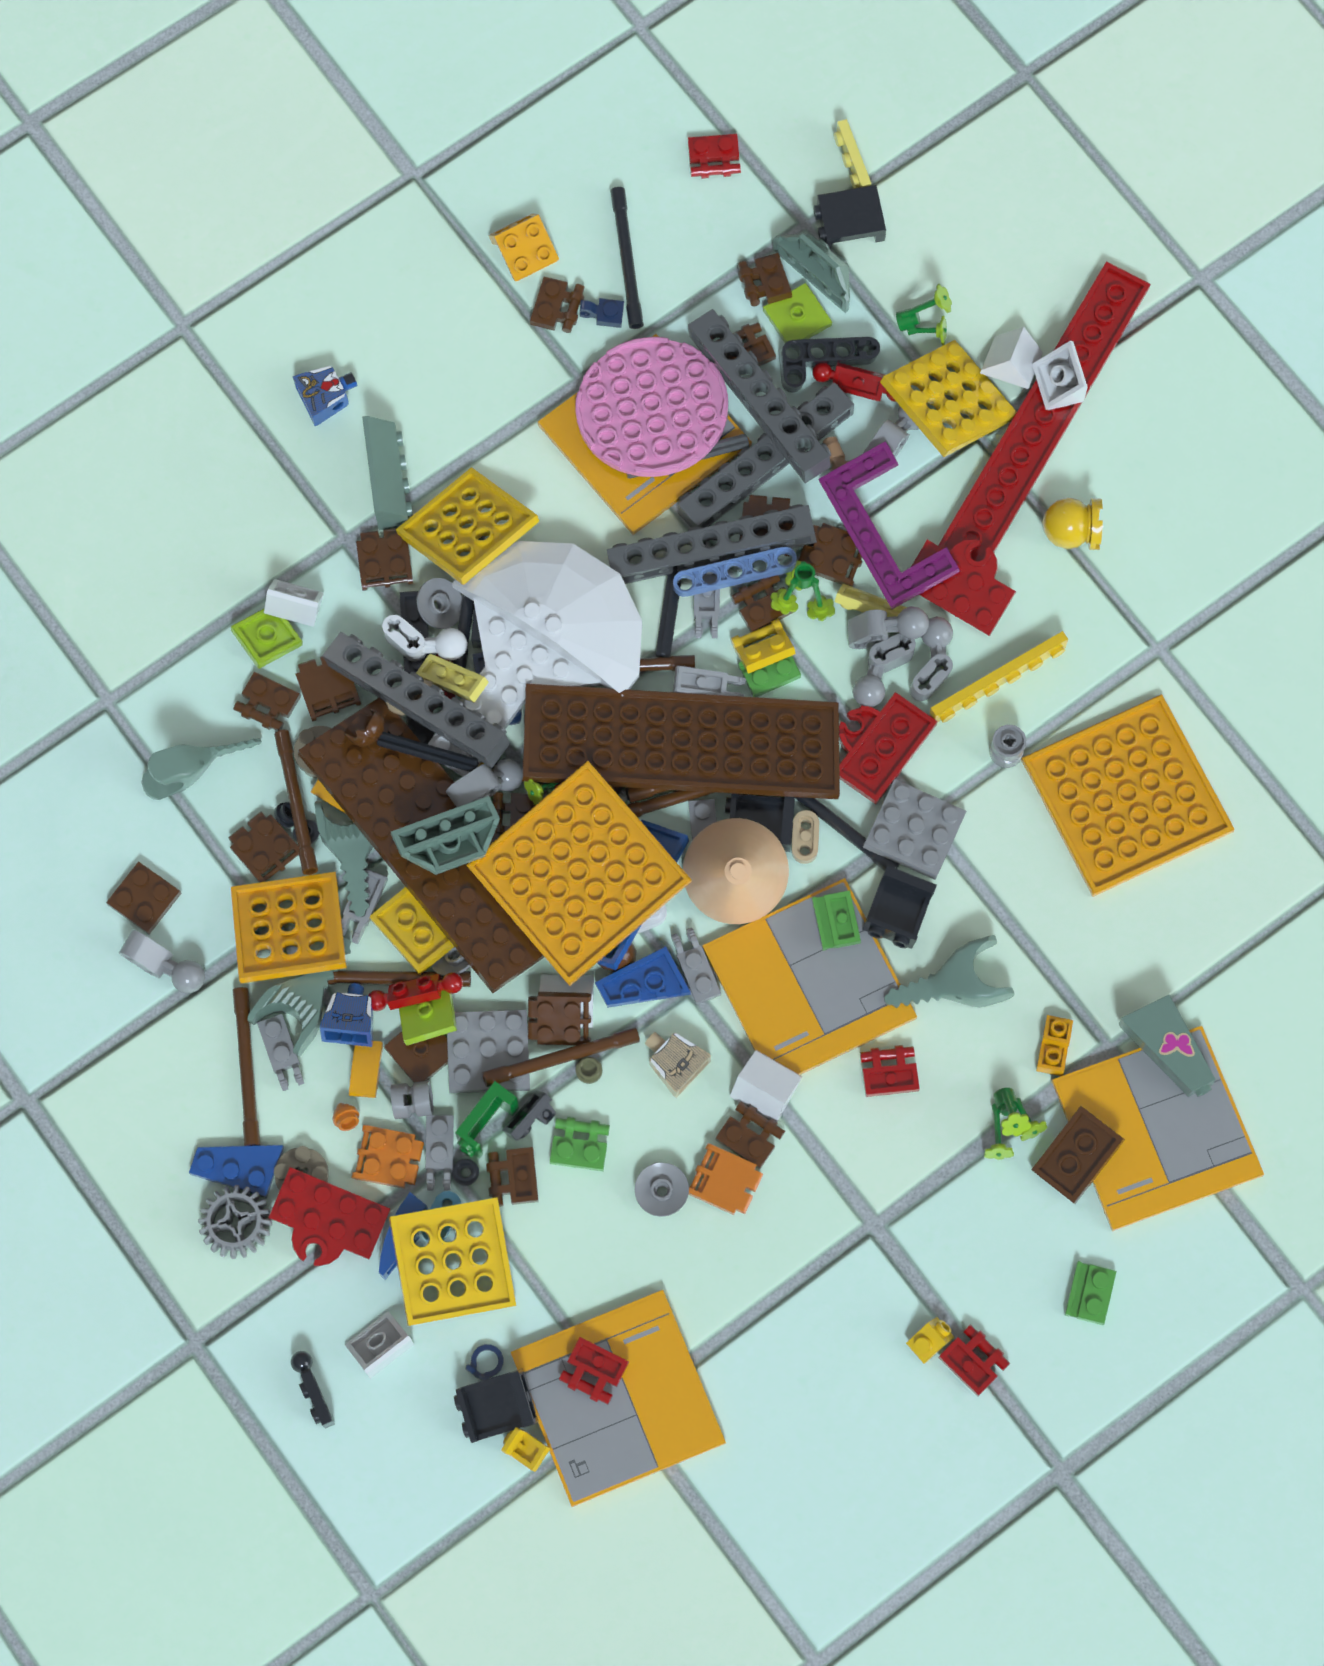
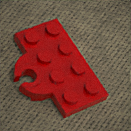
M927 539L911 567L941 551L943 548ZM964 540L956 544L950 551L960 572L919 595L986 635L991 636L1015 596L1016 591L995 579L998 571V560L990 546L985 549L986 555L982 561H974L971 553L980 546L981 541Z
M896 692L881 711L862 705L849 711L847 718L859 722L861 729L853 732L847 728L846 723L840 722L839 741L842 748L848 753L839 764L840 780L874 804H877L894 779L898 777L937 726L938 721Z
M290 1167L268 1218L293 1228L292 1247L298 1258L303 1262L307 1257L306 1247L309 1244L319 1245L321 1255L314 1260L313 1266H323L338 1259L343 1250L369 1260L390 1208Z

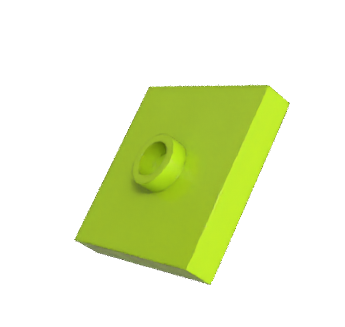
M806 283L792 290V298L767 304L763 307V312L784 343L789 340L810 339L832 326L831 319Z
M265 608L231 626V632L258 669L303 645L302 639L287 619L265 614Z
M445 990L441 992L440 999L399 1008L403 1041L406 1046L457 1031L452 994Z

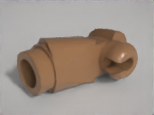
M828 437L823 440V443L826 444L831 452L830 472L849 462L845 460V454L837 437Z

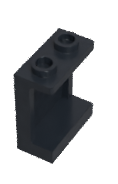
M877 185L817 195V205H813L815 220H820L821 227H818L819 239L823 240L830 249L833 243L873 236L875 243L885 241L886 226Z
M732 793L731 798L726 797L725 813H730L729 819H748L763 825L778 838L785 852L791 851L795 797L784 796V798L734 793Z
M887 865L862 930L867 931L874 938L890 940L899 948L912 949L917 941L918 932L937 885Z
M523 1368L456 1389L457 1395H454V1403L458 1412L462 1411L465 1421L462 1422V1430L465 1437L470 1438L471 1443L512 1431L516 1427H527L539 1422Z

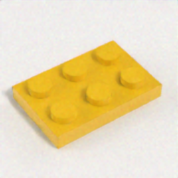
M406 887L370 915V920L419 975L454 948L453 944Z

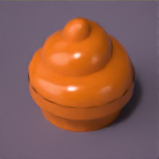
M339 1103L333 1113V1123L341 1131H349L358 1125L359 1112L352 1105Z

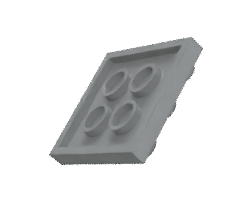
M894 779L863 848L936 880L967 811Z
M527 1010L454 1012L457 1031L447 1033L449 1094L487 1092L490 1087H486L482 1078L483 1071L529 1060ZM530 1074L512 1078L507 1082L500 1083V1085L508 1091H530Z

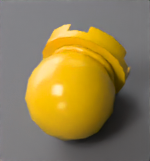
M1073 498L1060 499L1053 503L1045 512L1042 522L1043 531L1048 540L1055 546L1064 549L1078 548L1086 542L1089 550H1100L1103 520H1099L1100 509H1103L1102 499L1091 498L1090 504L1087 506L1080 500Z

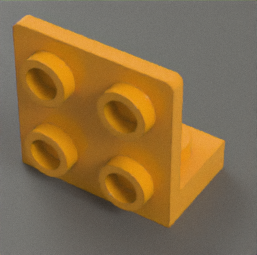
M532 213L488 235L492 244L498 245L514 281H519L559 260L539 214Z

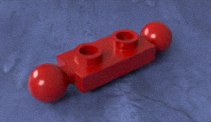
M839 362L836 370H832L831 366L827 363H818L812 370L813 378L816 381L824 383L833 380V383L835 382L844 393L879 402L881 401L882 394H886L889 400L896 402L880 383L885 374Z
M455 972L447 973L443 979H441L440 974L422 976L418 979L389 985L388 993L374 990L368 996L371 997L373 1011H381L387 1004L390 1010L440 999L441 992L444 990L451 994L457 993L463 987V979Z

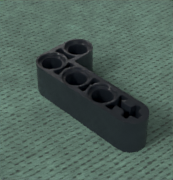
M873 337L789 340L782 347L779 357L782 387L791 393L798 392L806 380V367H814L818 363H827L830 366H837L838 362L846 365L871 364L880 352V344ZM865 346H868L869 351H872L870 355L863 351ZM836 348H846L849 355L841 357L838 355ZM811 349H821L824 356L821 358L814 357ZM786 350H796L798 358H789L786 355ZM789 374H796L800 378V382L792 384L788 381L787 376Z

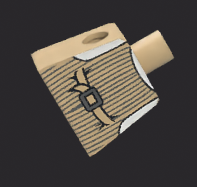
M654 1032L645 1042V1045L654 1052L653 1056L649 1059V1065L676 1098L711 1062V1055L677 1033H673L665 1041Z

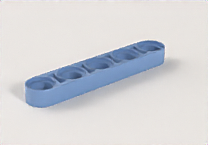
M780 547L684 570L674 576L673 589L679 596L688 597L788 573L796 566V553L789 547ZM782 554H787L791 556L792 562L786 566L781 565L777 560L778 557ZM757 560H762L766 562L767 568L761 572L756 571L752 566L753 563ZM732 566H737L741 568L742 574L737 578H733L727 573L728 569ZM707 572H712L716 574L717 580L712 584H708L703 581V575ZM682 578H687L691 580L692 586L687 590L680 589L677 585L678 581Z

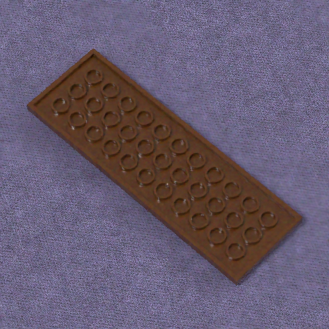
M526 684L522 781L528 782L529 779H532L534 782L562 783L589 761L604 780L613 787L839 799V702L626 689L619 693L609 688Z
M377 698L299 749L298 755L493 994L539 962L544 956L467 867L468 863L435 875L401 857L391 836V831L457 808L446 793V790L455 782L439 763L380 747L377 745V741L371 745L359 747L344 735L347 727L360 713L364 712L372 715L370 710L374 709L384 718L383 732L421 742L398 714L391 712L385 701ZM496 832L494 833L490 844H492L499 837Z

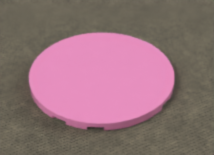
M665 337L638 338L608 350L603 357L594 362L587 370L576 397L578 427L584 442L592 453L602 462L620 472L644 477L677 473L704 458L722 436L729 410L727 388L715 364L710 362L697 348L685 342L671 341Z

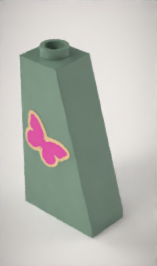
M1170 995L1121 1018L1119 1022L1121 1029L1188 1097L1194 1094L1200 1097L1212 1090L1210 1086L1213 1085L1216 1079Z

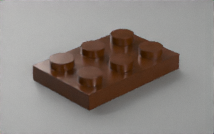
M1080 1106L1031 1170L1076 1204L1125 1139Z

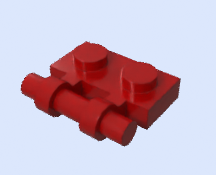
M737 134L688 137L690 164H700L698 167H690L691 177L701 176V179H706L712 175L731 177V174L741 173L740 163L730 164V161H739ZM722 162V165L708 166V163Z
M896 1045L893 1049L879 1050L878 1047L870 1048V1051L860 1052L861 1063L872 1062L873 1068H864L862 1070L866 1097L918 1092L920 1090L916 1063L905 1064V1058L915 1057L914 1046L903 1047V1045ZM896 1059L897 1065L881 1067V1060Z
M970 1324L964 1330V1333L971 1340L965 1344L957 1337L938 1358L978 1397L998 1377L990 1368L996 1364L1004 1371L1011 1363L1003 1356L1004 1353L999 1348L995 1349L985 1339L986 1335L981 1330L978 1332ZM977 1346L989 1357L985 1362L973 1352Z
M579 1337L567 1361L577 1368L574 1374L563 1370L559 1380L568 1384L567 1387L574 1391L578 1389L590 1395V1399L595 1402L600 1400L609 1404L613 1395L604 1391L607 1383L617 1388L629 1365V1361ZM584 1372L599 1378L596 1385L582 1379Z

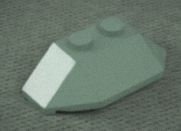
M810 234L777 235L773 238V251L779 253L781 258L844 313L849 310V266L840 255L836 256L830 251L829 246L823 240H818Z
M487 796L391 831V836L401 857L437 875L485 857L500 818L490 797Z

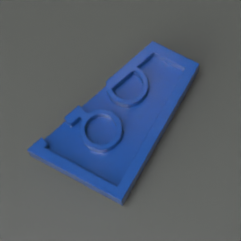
M667 947L595 982L607 1008L691 995Z
M284 1146L198 1147L189 1174L232 1188L235 1185H239L242 1191L245 1187H249L251 1194L258 1192L261 1197L267 1198L275 1176L274 1168L282 1155Z

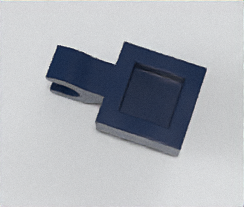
M599 298V305L591 301L581 300L580 317L597 318L596 325L621 328L624 301Z

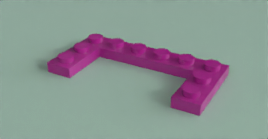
M885 441L818 480L891 609H894L957 574L960 570L946 547L907 570L900 572L854 491L899 465Z

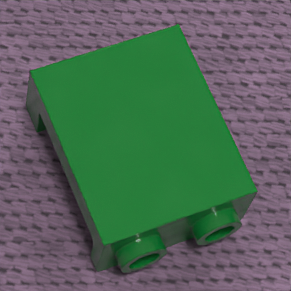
M494 1081L455 1132L458 1140L457 1144L460 1146L459 1149L470 1158L473 1155L479 1159L482 1157L481 1146L475 1139L497 1110L502 1108L508 1114L514 1116L519 1109L517 1097L496 1081Z

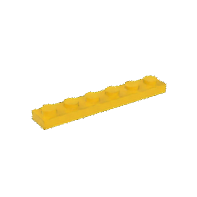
M1061 631L930 708L929 716L938 722L942 721L945 723L956 715L955 712L962 708L967 710L973 707L978 702L977 699L982 696H992L1006 682L1012 684L1020 679L1021 674L1025 671H1034L1041 667L1044 663L1043 661L1049 657L1054 659L1062 655L1068 642L1067 636Z

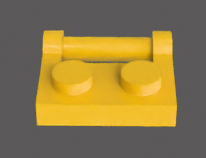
M779 619L771 621L770 625L741 637L736 635L730 638L732 646L748 674L796 654L794 646ZM775 634L774 636H772V637H770V638H767V639H765V640H763V641H760V642L755 643V644H753V645H749V644H751V643H753V642H756V641H758V640H761V639H763V638H766V637H768V636H771V635Z

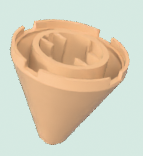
M724 819L707 826L693 839L687 849L683 862V870L692 880L685 888L694 905L708 917L727 924H745L767 915L783 897L789 878L787 855L778 838L763 825L748 819Z

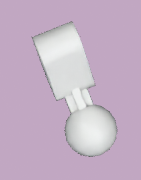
M398 615L388 616L382 624L387 642L405 658L413 662L422 660L427 653H437L443 659L453 661L459 659L467 649V639L458 629L447 628L442 630L437 637L424 638L421 633ZM409 644H410V645H413V646L419 645V647H418V648H415V647H411V648H410V647H409Z

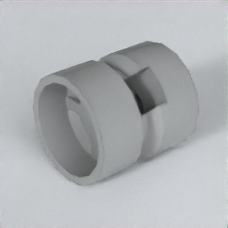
M1007 724L999 727L995 731L990 745L992 761L1002 768L1016 766L1021 761L1026 747L1025 733L1015 725Z
M429 1080L414 1082L411 1087L407 1083L391 1085V1103L395 1119L410 1118L412 1113H415L418 1117L433 1115V1094ZM407 1095H412L413 1105L408 1106Z

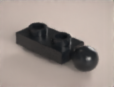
M298 1351L291 1358V1367L294 1371L301 1374L303 1382L299 1386L304 1398H310L314 1408H311L310 1412L316 1425L321 1423L326 1429L335 1425L315 1376L310 1369L313 1363L312 1357L305 1351Z

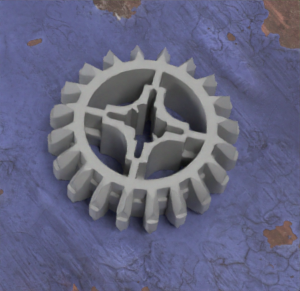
M239 1185L234 1186L233 1193L230 1192L227 1186L224 1187L225 1195L223 1196L218 1191H215L213 1194L216 1200L213 1202L207 1198L205 1201L210 1208H201L200 1210L203 1215L207 1216L198 1219L199 1224L206 1225L199 1230L201 1235H208L204 1238L203 1242L206 1245L213 1243L210 1250L215 1253L220 1249V1256L225 1258L229 1250L232 1259H236L237 1251H240L242 1257L246 1258V1249L250 1248L253 1253L257 1252L254 1246L256 1242L261 1246L265 1245L264 1240L260 1238L261 1235L270 1236V1231L264 1227L272 1226V1221L264 1218L270 1215L271 1210L263 1209L267 1202L265 1199L258 1201L260 1197L258 1192H254L250 1196L251 1189L249 1187H245L242 1194ZM234 1202L247 1203L255 1209V1212H239ZM226 1205V1215L214 1224L217 1213ZM233 1213L240 1220L237 1226L238 1232L231 1224L234 1218ZM257 1220L254 1231L245 1239V1228ZM215 1232H232L236 1243L225 1242L219 1239Z

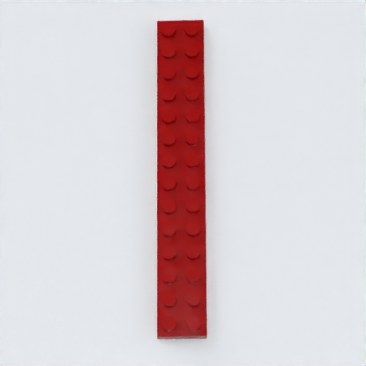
M1107 261L1054 349L1056 350L1069 341L1074 342L1087 384L1085 398L1151 286L1150 283ZM1036 379L938 546L943 549L947 547L950 552L956 544L964 540H980V546L971 553L974 561H982L985 558V549L988 546L995 553L1083 402L1046 410Z

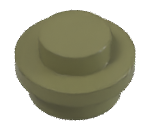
M585 1057L576 1065L577 1078L583 1083H595L602 1076V1065L596 1058Z

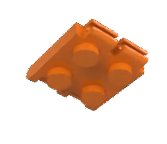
M363 1125L362 1131L364 1135L361 1149L357 1150V1155H359L356 1171L352 1172L351 1178L405 1189L406 1184L415 1185L419 1166L410 1164L411 1160L420 1162L424 1142L415 1140V1134ZM369 1133H371V1136H370V1139H369V1141H370V1142H369V1147H368V1150H366L367 1142H368V1138H369ZM364 1157H366V1160H365V1163H364L363 1174H362V1173H361V1169H362V1165H363V1160H364Z
M707 1143L705 1147L707 1152L701 1164L697 1165L695 1169L697 1173L689 1187V1195L732 1215L736 1211L745 1214L753 1198V1195L745 1191L748 1189L756 1192L763 1173L755 1170L756 1164ZM714 1153L708 1169L705 1168L711 1154ZM701 1175H704L698 1190H695Z

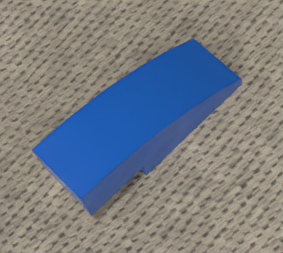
M409 1192L399 1206L395 1216L429 1209L425 1203ZM390 1226L385 1236L380 1256L379 1274L384 1280L388 1278L397 1266ZM418 1233L414 1235V1243L420 1238Z

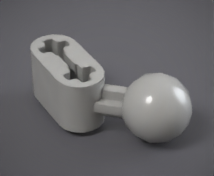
M899 407V419L895 423L889 419L886 420L863 453L886 441L896 458L910 436L907 431L919 430V428L906 412Z
M913 606L903 609L895 617H887V612L884 610L866 611L848 620V645L852 649H867L883 640H887L888 633L899 632L908 639L920 638L928 630V615L919 607Z
M937 616L929 618L928 630L921 637L923 642L930 648L931 659L917 673L910 685V695L917 701L929 699L948 678L953 668L951 658L946 655V646L953 639V629L945 618ZM940 665L943 666L944 669H941L939 672L937 671V673L930 679L926 688H923L922 690L918 688L919 685L921 686L923 683H926V681L932 676L936 667H939Z
M899 633L872 646L869 652L867 674L860 677L853 685L852 693L858 704L874 707L882 702L886 691L881 681L883 674L912 660L916 645L915 639L905 638Z
M512 759L500 760L493 766L492 770L489 766L483 764L453 783L446 790V793L456 807H460L487 796L491 797L499 790L514 791L523 782V769L517 761Z
M136 930L131 931L119 951L122 957L156 978H161L163 973L170 976L174 987L180 992L190 994L198 991L203 986L205 974L199 963L191 960L177 963L171 960L174 955L170 951Z

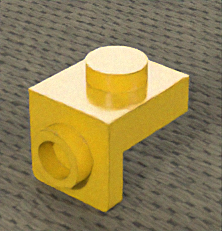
M935 1317L924 1325L906 1344L925 1364L955 1337L951 1333L950 1326L945 1321Z
M516 1427L506 1435L501 1451L536 1472L551 1448L527 1431Z

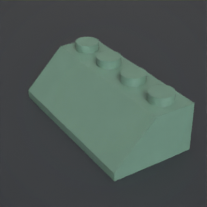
M362 416L373 505L378 529L398 528L408 520V517L413 516L411 501L406 502L405 497L406 493H410L408 478H403L402 470H407L405 454L400 455L399 447L404 446L402 431L396 430L395 422Z

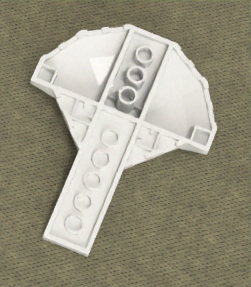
M517 541L466 584L462 585L456 579L452 583L454 589L474 601L485 668L480 675L484 676L489 682L475 703L464 698L460 701L470 712L476 710L486 718L485 721L491 725L497 723L504 729L507 728L525 703L526 684L576 687L602 685L605 688L614 689L620 693L625 689L630 690L639 678L642 619L620 573L573 543ZM463 720L456 721L453 726L460 725ZM481 732L476 734L474 739L481 738L484 735V733ZM435 734L428 743V745L473 757L438 734ZM447 766L448 768H450L462 777L470 773L468 771Z

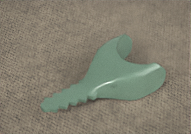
M261 738L213 747L182 744L157 751L149 758L148 770L143 774L141 781L143 790L147 796L154 800H161L183 792L202 776L216 757L252 748L262 743Z
M316 801V821L321 840L340 861V869L345 872L342 879L348 882L345 890L350 892L347 896V900L352 902L349 909L355 912L357 917H363L365 911L370 907L366 902L369 894L365 892L369 884L364 881L369 875L364 870L368 866L366 859L373 846L355 824L340 826L329 821L324 815L322 802Z
M990 935L970 941L956 949L936 974H930L928 979L920 977L918 983L910 981L908 987L900 985L898 991L891 988L889 994L884 997V1002L886 1005L898 1008L901 1003L908 1006L911 1001L915 1004H919L920 1000L928 1003L932 997L936 1001L944 998L980 1008L1006 1001L1015 994L1012 987L995 988L986 985L977 977L974 971L973 962L976 956L997 944L996 936Z
M344 938L345 955L351 953V941L347 938ZM340 969L309 973L274 985L262 995L252 1008L248 1016V1022L255 1025L273 1013H286L294 1016L302 1026V1032L293 1048V1053L300 1057L314 1040L320 1027L324 989L329 986L328 980H333V972Z

